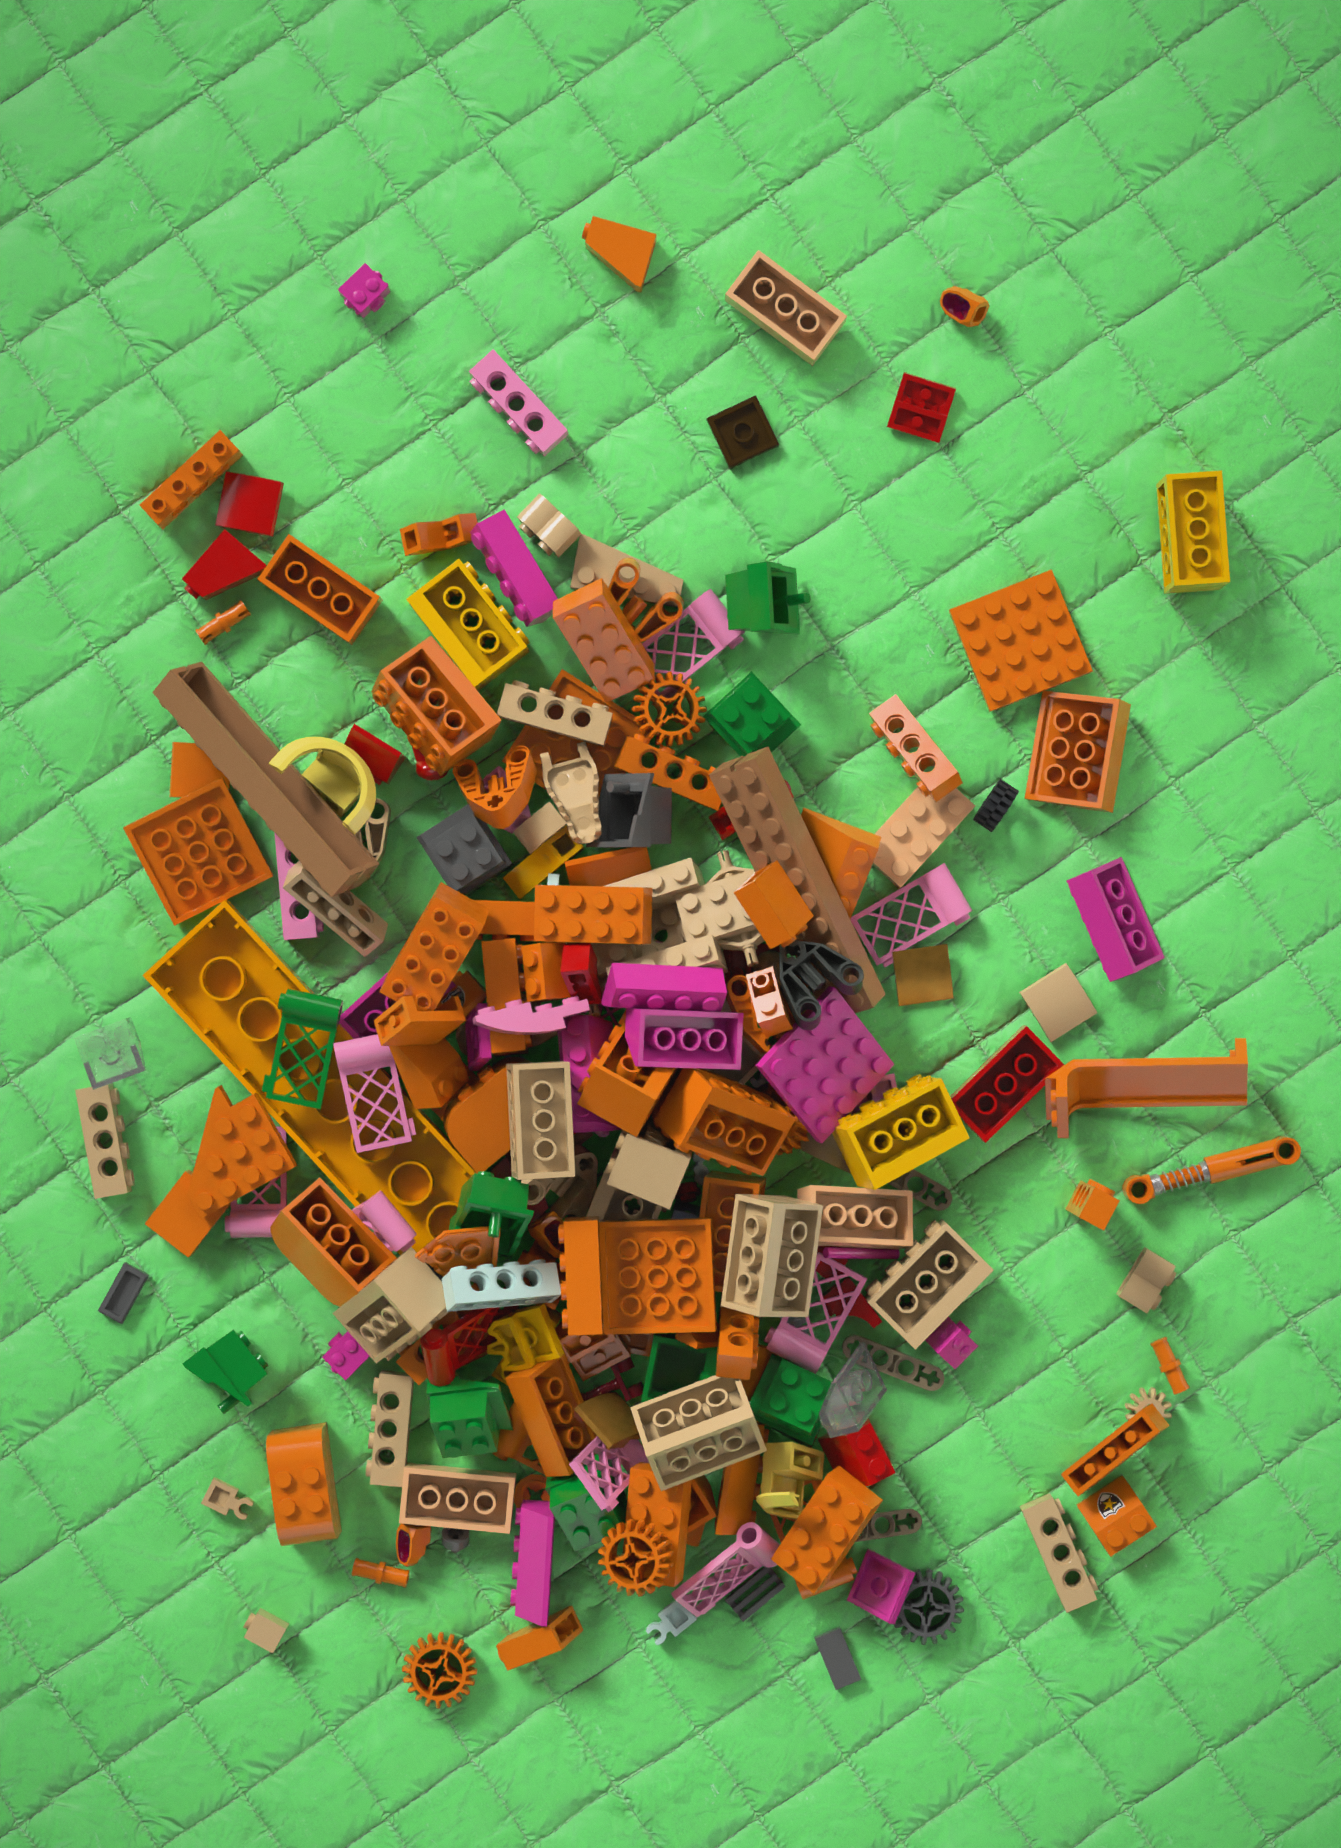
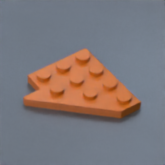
M222 1085L215 1088L187 1193L201 1219L297 1166L257 1092L233 1105Z

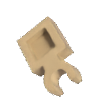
M214 1477L201 1504L225 1516L229 1509H232L236 1517L246 1520L248 1514L242 1512L240 1506L241 1504H247L252 1507L254 1501L249 1497H237L238 1488Z

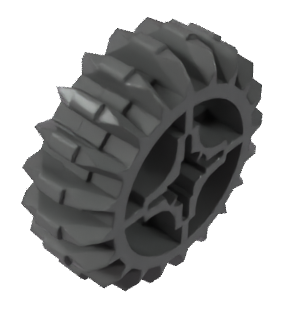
M927 1568L926 1576L922 1577L920 1569L915 1570L917 1578L913 1579L906 1598L914 1589L924 1586L922 1593L919 1597L909 1599V1601H906L905 1598L894 1627L900 1628L904 1626L900 1632L903 1637L911 1632V1642H915L918 1636H921L922 1645H926L927 1637H931L932 1643L937 1644L936 1635L940 1634L942 1639L946 1640L948 1638L945 1633L946 1629L952 1633L956 1631L951 1623H961V1618L955 1615V1613H963L964 1608L955 1604L961 1603L963 1597L962 1595H955L959 1591L957 1585L949 1587L952 1582L949 1576L941 1581L943 1576L941 1571H938L933 1578L931 1569ZM932 1586L939 1588L947 1595L949 1604H943L942 1601L933 1599ZM928 1597L930 1605L934 1606L928 1608L925 1618L922 1607H918L924 1606ZM904 1609L920 1615V1627L912 1624L905 1617ZM947 1613L940 1623L929 1627L934 1616Z

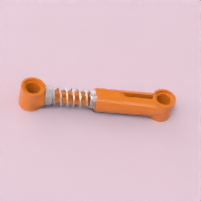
M1278 1136L1272 1140L1204 1157L1203 1161L1199 1162L1196 1166L1191 1164L1190 1167L1184 1166L1183 1169L1177 1168L1176 1171L1170 1169L1169 1173L1163 1171L1161 1175H1132L1123 1183V1194L1133 1203L1144 1204L1150 1199L1155 1198L1156 1195H1162L1163 1191L1166 1193V1190L1171 1189L1173 1192V1189L1177 1187L1180 1190L1181 1186L1188 1187L1189 1184L1195 1186L1196 1182L1202 1184V1181L1205 1183L1209 1181L1210 1184L1282 1165H1291L1299 1159L1301 1147L1295 1139ZM1283 1143H1288L1291 1152L1287 1157L1282 1158L1279 1155V1147ZM1267 1153H1269V1155H1270V1156H1267V1157H1264V1158H1260V1159H1256V1160H1252V1161H1249V1162H1246V1161H1245V1159H1249V1158H1252V1157L1264 1155V1154H1267ZM1137 1182H1142L1145 1189L1144 1193L1139 1197H1134L1131 1192L1132 1186Z

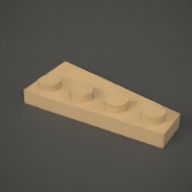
M581 533L570 588L580 589L601 578L609 587L618 562L624 558H633L639 563L641 571L639 579L630 590L629 595L626 597L627 599H631L636 595L643 602L656 604L668 592H675L681 596L683 579ZM626 566L620 569L621 575L625 578L635 576V572L631 567ZM673 601L664 603L665 606L678 608V605Z

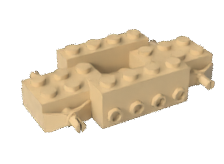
M723 850V854L721 851L717 853L721 869L706 884L700 868L692 858H688L605 885L606 887L653 888L651 944L591 943L597 957L598 979L602 994L605 990L612 963L722 968L724 974L729 972L723 949L743 951L748 967H753V963L755 966L758 965L759 961L755 949L765 940L734 895V892L755 873V870L733 866L729 851ZM659 931H667L668 937L664 942H655V935ZM565 942V945H572L582 942ZM598 1004L589 1005V1015L594 1017L595 1015L597 1017L601 1015Z

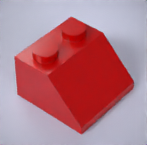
M355 723L344 745L354 750L364 760L372 773L374 782L378 785H381L383 781L389 784L406 758L404 754Z

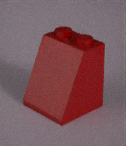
M867 1414L817 1438L832 1469L841 1466L865 1486H871L896 1473Z

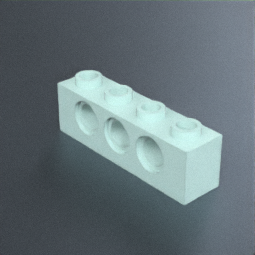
M543 1259L531 1261L527 1265H520L519 1262H509L503 1264V1267H493V1264L479 1265L476 1269L457 1266L451 1268L442 1278L447 1312L552 1303L561 1296L556 1262L546 1263V1260ZM523 1277L531 1281L532 1287L524 1283ZM497 1279L504 1282L506 1289L499 1287ZM470 1281L478 1285L479 1291H475L471 1287Z

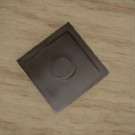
M756 395L706 418L729 469L779 446Z

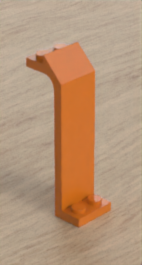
M1235 1038V1050H1229V1057L1073 1059L1045 1078L1046 1120H1052V1127H1057L1058 1138H1069V1116L1073 1111L1081 1108L1247 1106L1248 1058L1246 1038Z

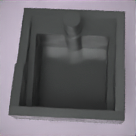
M654 773L605 774L599 797V818L602 834L599 839L586 843V847H651V844H671L672 788L652 786Z
M469 804L416 837L447 886L463 895L469 894L513 865L487 823L475 817Z

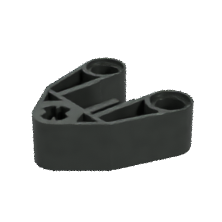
M795 940L784 948L780 947V987L797 1025L803 1030H813L820 1023L821 1006L796 975L798 974L814 992L822 988L826 980L810 964L812 962L842 993L855 995L862 989L864 973L861 966L824 944ZM847 975H854L858 980L854 983H848L843 978ZM804 1010H812L816 1015L812 1018H804L801 1013Z

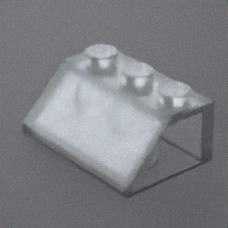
M865 1342L858 1345L831 1383L819 1412L821 1424L827 1430L830 1438L860 1431L887 1391Z

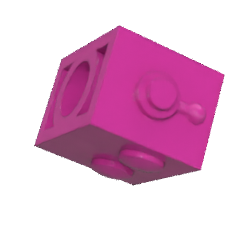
M366 263L338 289L339 294L344 298V304L349 309H354L355 313L362 318L366 317L371 311H378L385 303L384 298L391 291L388 283L383 281L381 273L373 271Z
M947 1317L925 1340L955 1370L978 1347L969 1337L972 1331L962 1321L956 1324L950 1317Z
M347 1331L344 1335L338 1332L328 1343L331 1348L322 1357L331 1366L330 1369L346 1381L369 1358V1355Z

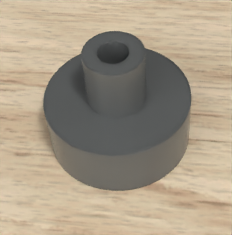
M443 1528V1546L454 1553L466 1548L469 1544V1530Z

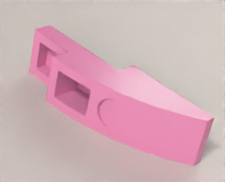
M575 996L562 1000L563 1005L553 1008L551 1003L535 1007L536 1012L533 1013L530 1002L522 1004V1000L519 999L505 1003L506 1008L495 1011L494 1006L478 1010L479 1015L472 1018L477 1026L500 1033L515 1035L546 1034L565 1029L566 1026L563 1018L586 1013L590 1008L587 999L580 1001L579 997Z

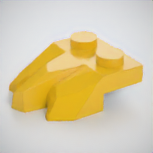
M544 1303L520 1308L494 1321L487 1330L489 1335L497 1339L487 1345V1354L502 1355L505 1360L501 1363L502 1370L520 1371L529 1369L536 1363L557 1359L564 1354Z

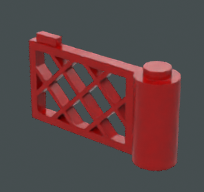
M507 1306L503 1310L499 1309L500 1307L474 1309L443 1330L436 1328L426 1332L420 1338V1344L430 1383L435 1386L450 1384L455 1378V1370L486 1351L487 1345L497 1340L496 1337L488 1334L487 1338L481 1341L495 1315L499 1316L498 1319L518 1310L519 1306ZM485 1315L481 1324H476L479 1318ZM463 1329L459 1338L454 1339L453 1335ZM472 1330H476L472 1340H467ZM467 1347L465 1352L458 1356L461 1349Z

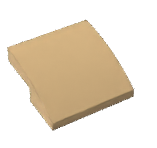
M1066 963L1019 992L1050 1042H1053L1097 1014L1084 989Z

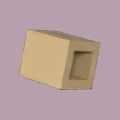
M260 1608L256 1615L253 1613L249 1615L243 1628L247 1629L244 1638L273 1653L289 1623Z

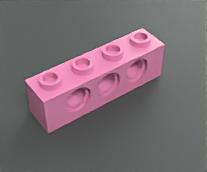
M494 349L469 371L472 377L469 381L480 394L484 391L491 398L488 403L498 414L502 411L509 418L507 424L516 434L521 431L528 438L525 443L535 454L540 452L545 457L569 435L564 425ZM495 379H503L506 385L504 389L495 391L491 388V383ZM512 400H523L525 403L524 407L520 411L511 410L509 405ZM533 419H539L543 422V427L539 431L534 432L528 428V423Z
M275 833L284 940L320 938L319 932L324 931V923L310 911L306 918L299 919L296 916L295 909L301 903L283 889L288 870L295 864L291 860L292 852L286 849L283 841Z

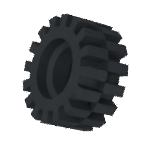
M1000 779L977 811L973 820L992 832L1012 805L1019 790Z

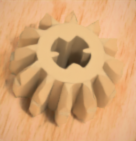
M1143 1387L1139 1388V1398L1133 1393L1129 1395L1135 1401L1134 1404L1125 1403V1408L1132 1410V1412L1125 1415L1127 1420L1152 1403L1164 1418H1172L1171 1413L1164 1411L1172 1406L1169 1401L1163 1402L1166 1397L1163 1392L1156 1396V1389L1154 1387L1149 1389L1148 1395Z

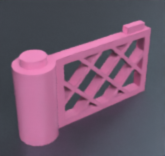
M709 589L684 609L679 619L647 639L642 645L646 649L654 642V649H646V651L653 653L652 661L656 673L666 674L667 672H672L673 677L681 673L683 674L682 682H684L726 647L729 646L732 650L744 641L742 635L745 631L728 630L727 608L713 590ZM689 614L696 622L694 634L679 633L680 621ZM676 625L675 632L668 631ZM700 628L705 635H698V629ZM663 634L675 635L673 652L657 650L658 638ZM678 636L694 637L692 654L676 652ZM697 638L709 639L715 646V649L708 655L696 654ZM657 653L672 655L671 671L655 669ZM676 655L692 657L691 668L688 671H674ZM695 657L703 658L695 664ZM666 687L662 692H659L657 689L654 693L658 696L662 695L665 698H671L678 690Z
M943 863L852 916L850 920L876 965L878 966L882 963L884 967H887L893 963L892 952L905 950L952 922L956 926L970 919L968 913L972 911V908L948 867ZM918 884L925 894L922 905L906 901L908 891ZM905 893L903 900L896 899V897ZM926 899H928L932 908L925 906ZM887 902L902 903L898 919L882 915ZM905 904L921 908L917 924L901 920ZM881 907L879 914L872 913V911ZM924 909L935 912L941 922L932 928L920 925ZM865 915L878 917L875 932L864 931L857 920ZM881 918L897 922L893 938L877 934ZM900 923L916 927L913 939L908 942L896 939ZM919 928L927 930L917 936ZM866 934L873 936L872 943H870ZM876 937L892 941L889 953L880 958L873 948ZM895 942L902 944L893 950Z
M378 1034L334 1043L335 1056L356 1152L359 1153L412 1141L411 1135H416L413 1118L407 1119L397 1068L389 1046H381ZM390 1066L392 1078L387 1086L372 1078L379 1068ZM373 1070L370 1076L365 1074L364 1072ZM358 1073L367 1079L359 1093L348 1086L346 1075ZM370 1081L384 1090L376 1103L362 1095ZM393 1082H394L395 1092H393L392 1090L389 1089ZM350 1092L356 1095L353 1102L351 1100ZM386 1092L396 1097L398 1105L392 1114L379 1106ZM359 1098L373 1106L365 1120L354 1113L353 1107ZM375 1109L390 1117L382 1130L367 1122ZM398 1110L400 1111L401 1119L395 1116ZM356 1119L362 1123L359 1129L357 1128ZM392 1119L403 1125L405 1136L392 1138L384 1133ZM365 1125L379 1133L373 1143L361 1145L359 1134ZM381 1136H383V1137H385L386 1139H388V1140H384V1141L378 1142L379 1139L381 1138Z
M276 1126L287 1145V1132L281 1126ZM287 1172L271 1180L260 1193L255 1189L252 1190L256 1197L249 1204H237V1199L231 1202L230 1216H225V1232H230L231 1238L272 1237L270 1227L280 1211L287 1206ZM280 1177H281V1187L276 1183V1181H277ZM274 1185L281 1192V1204H269L262 1195ZM258 1199H260L264 1204H254V1203H255Z
M381 1190L367 1201L352 1209L369 1229L374 1230L373 1233L391 1252H396L399 1249L405 1252L416 1243L413 1238L417 1233Z
M820 1252L816 1256L815 1269L821 1260L831 1266L834 1276L818 1280L816 1270L814 1271L815 1282H813V1286H817L820 1301L810 1303V1307L822 1304L826 1319L811 1323L808 1316L805 1317L807 1325L795 1327L787 1322L789 1317H783L777 1328L771 1327L764 1339V1342L768 1343L767 1350L814 1374L820 1368L829 1348L867 1281L866 1277L831 1258H824ZM836 1269L843 1272V1274L837 1275ZM850 1276L859 1281L854 1291L843 1294L839 1282L840 1278ZM835 1280L839 1295L824 1299L820 1284ZM851 1296L850 1300L846 1305L844 1298ZM841 1299L844 1308L842 1314L830 1318L825 1303ZM838 1320L833 1329L831 1322ZM828 1323L831 1334L827 1342L824 1343L815 1338L812 1327ZM809 1328L810 1334L804 1332L803 1330Z
M596 1436L569 1465L600 1509L606 1508L609 1512L619 1503L616 1498L629 1485L630 1468L639 1462L649 1463L644 1447L638 1439L629 1440L624 1448L607 1450L605 1444ZM594 1453L598 1454L599 1461L595 1460ZM608 1459L612 1460L613 1468L608 1465ZM581 1463L587 1465V1467H588V1473H587V1471L584 1469V1467L582 1466ZM621 1464L628 1474L622 1472ZM597 1470L601 1471L602 1479L597 1476ZM610 1475L615 1477V1484L611 1483ZM599 1487L604 1488L605 1497L600 1491Z
M749 1522L742 1525L737 1532V1541L671 1593L673 1598L698 1618L701 1614L704 1615L712 1609L716 1602L760 1567L770 1568L776 1566L777 1564L771 1560V1557L780 1544L758 1524ZM737 1554L736 1559L730 1560L733 1556ZM731 1569L730 1572L724 1573L725 1570ZM710 1586L709 1589L702 1591L703 1587Z

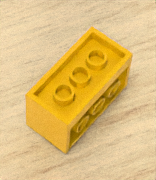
M1222 470L1166 474L1156 484L1164 594L1220 590L1230 582Z
M457 559L406 600L477 691H480L528 654L529 649L527 645L530 642L519 627L514 630L510 625L513 620L502 605L497 608L493 603L496 598L485 583L481 586L476 581L479 579V576L468 561L463 564L460 559ZM462 596L460 599L461 603L458 605H450L452 602L451 598ZM470 618H479L477 620V626L467 627V625L469 624L468 620ZM488 639L491 641L496 640L494 642L495 647L484 649L485 641Z
M921 1074L913 1076L906 1081V1086L900 1089L898 1087L891 1088L882 1094V1099L876 1102L874 1100L867 1101L859 1106L860 1110L852 1115L849 1113L838 1120L839 1126L835 1127L832 1134L857 1186L876 1190L970 1138L942 1078H933L930 1075L924 1077Z

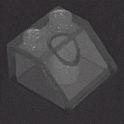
M131 1017L74 1038L93 1090L146 1071L141 1042Z

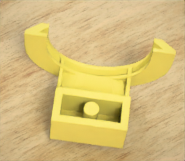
M305 737L283 747L268 763L281 775L297 758L307 753L318 752L316 759L303 772L302 776L339 817L342 818L359 799L356 807L342 823L345 828L356 835L370 818L376 802L374 778L364 760L343 743L324 737Z
M794 1442L765 1443L767 1451L764 1452L762 1458L761 1494L756 1497V1501L768 1514L797 1520L804 1509V1481L823 1479L824 1452Z

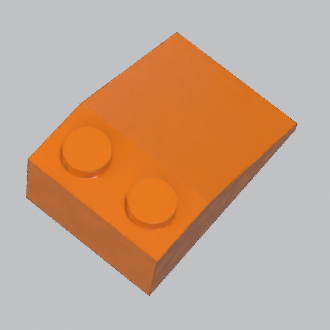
M445 1038L436 1045L389 1046L414 1109L442 1107L469 1080L467 1070L460 1055Z

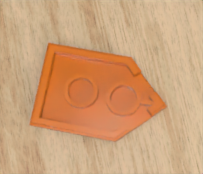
M489 1226L446 1230L417 1252L415 1258L422 1263L426 1262L441 1276L446 1275L451 1268L457 1266L476 1269L479 1265L493 1264V1267H497L500 1232L499 1237L494 1238L488 1236Z

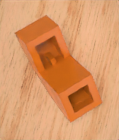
M476 513L458 514L442 521L416 522L401 528L400 534L405 556L437 552L473 543L470 531L478 523Z

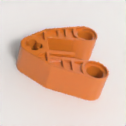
M624 558L618 562L608 587L619 606L629 595L630 590L637 583L640 576V565L633 558ZM626 566L631 567L635 572V576L625 578L621 575L620 569ZM675 592L665 593L648 610L636 626H633L632 623L645 609L647 604L640 597L634 595L622 609V612L639 640L643 642L679 619L683 612L684 602L682 597ZM673 601L678 605V610L673 613L668 612L664 609V603Z
M523 745L512 747L506 754L507 788H505L503 777L498 778L497 775H493L491 780L488 781L489 793H486L484 781L473 760L465 759L459 761L453 767L454 777L475 817L497 829H505L513 824L530 800L537 768L529 749Z
M797 974L796 976H797V977L800 979V981L807 987L808 985H807V984L802 980V978ZM742 975L734 976L726 983V1000L731 1012L743 1013L742 1035L761 1054L765 1055L770 1050V1045L766 1046L765 1044L769 1037H766L761 1028H758L747 977ZM733 983H741L744 986L745 993L743 996L734 995L731 990ZM787 1004L791 1024L793 1025L796 1021ZM787 1031L773 1035L772 1040L776 1039L778 1041Z

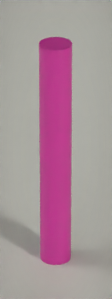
M825 1247L823 1250L824 1258L898 1259L900 1255L899 1250Z

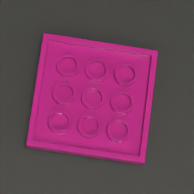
M831 986L817 998L821 1006L819 1025L813 1030H803L795 1022L792 1025L793 1029L788 1030L755 1065L815 1141L823 1143L831 1135L835 1127L839 1126L838 1120L851 1113L895 1065L837 989ZM806 1010L802 1016L804 1018H812L816 1014L812 1010Z

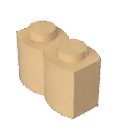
M540 493L517 516L521 522L518 527L529 538L533 535L540 540L538 546L548 556L554 553L559 558L581 535L579 529Z
M1144 1247L1116 1294L1145 1313H1148L1150 1309L1155 1310L1162 1299V1296L1159 1295L1164 1286L1169 1287L1176 1276V1272H1174L1176 1266Z

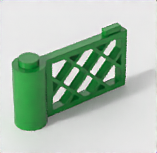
M287 989L286 994H280L278 1009L282 1010V1018L271 1074H265L262 1091L267 1092L266 1098L316 1109L322 1108L343 1000ZM287 1023L298 1025L304 1036L291 1043L285 1034ZM305 1027L313 1028V1030L307 1032ZM317 1030L330 1032L328 1044L320 1049L310 1036ZM307 1038L315 1052L302 1059L294 1045ZM285 1041L288 1046L282 1049L283 1042ZM327 1048L326 1055L324 1057L321 1051ZM290 1049L299 1063L286 1070L280 1062V1057L282 1053ZM318 1055L324 1066L321 1072L313 1076L305 1062ZM301 1065L310 1079L297 1087L288 1073ZM278 1067L282 1071V1074L277 1076ZM283 1076L286 1077L293 1088L286 1095L274 1093L275 1082ZM319 1076H321L320 1085L316 1080ZM313 1082L318 1090L317 1101L305 1099L299 1089ZM296 1092L299 1098L290 1095Z

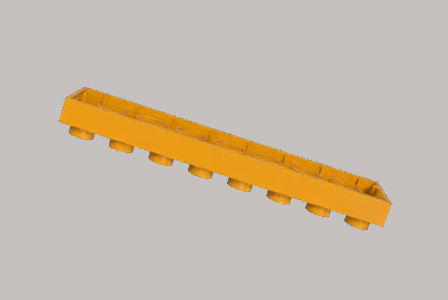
M224 900L142 976L252 1095L257 1092L268 1113L355 1207L367 1201L381 1190L417 1233L413 1238L416 1243L411 1247L416 1253L419 1252L443 1231L449 1230L450 1219L457 1212L461 1188L476 1172L421 1109H414L410 1097L402 1088L401 1092L407 1119L413 1118L416 1135H411L412 1141L357 1153L334 1048L321 1109L266 1098L267 1092L262 1091L265 1074H271L282 1018V1010L278 1009L280 994H286L287 989L315 993L229 900ZM287 1023L285 1034L291 1043L304 1036L298 1025ZM339 1023L335 1043L354 1039ZM305 1027L307 1032L313 1030V1028ZM317 1030L310 1036L320 1049L328 1044L330 1032ZM307 1038L294 1045L302 1059L315 1052ZM285 1041L283 1042L282 1049L288 1046ZM327 1048L321 1051L324 1057L326 1055ZM290 1049L281 1054L280 1062L286 1070L299 1063ZM318 1055L305 1062L313 1076L323 1070L324 1064ZM301 1065L288 1073L297 1087L310 1079ZM278 1067L277 1076H279L280 1074H282V1071L280 1070L279 1067ZM379 1068L372 1078L387 1086L392 1077L384 1068ZM373 1070L365 1071L364 1073L370 1076ZM358 1073L346 1075L348 1086L359 1093L367 1079ZM285 1076L275 1082L274 1093L286 1095L293 1090ZM319 1076L318 1078H316V1080H317V1082L319 1083V1085H320V1081H321V1076ZM370 1081L362 1095L376 1103L384 1090ZM313 1082L299 1089L305 1099L317 1101L318 1090ZM394 1082L389 1088L393 1092H395ZM296 1092L290 1095L299 1098ZM350 1092L351 1100L353 1102L356 1095ZM386 1092L379 1103L380 1107L391 1114L398 1105L397 1098ZM361 1098L357 1100L353 1107L354 1113L364 1120L373 1108L372 1105ZM375 1109L367 1122L382 1130L390 1117ZM398 1110L395 1116L401 1119L400 1111ZM356 1119L357 1128L359 1129L362 1123ZM392 1119L384 1133L392 1138L405 1136L403 1125ZM365 1125L359 1134L361 1145L373 1143L379 1133ZM381 1136V1138L379 1139L378 1142L384 1141V1140H388V1139H386L385 1137ZM400 1249L396 1251L399 1255L404 1253Z

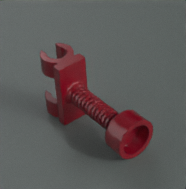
M631 1357L611 1366L615 1375V1379L611 1380V1382L604 1383L586 1393H581L583 1401L585 1402L596 1396L611 1393L617 1389H621L626 1401L642 1395L644 1387L642 1382L626 1388L620 1373L635 1367Z

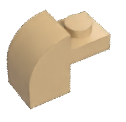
M548 802L523 822L513 833L531 854L564 828L567 823L554 806Z

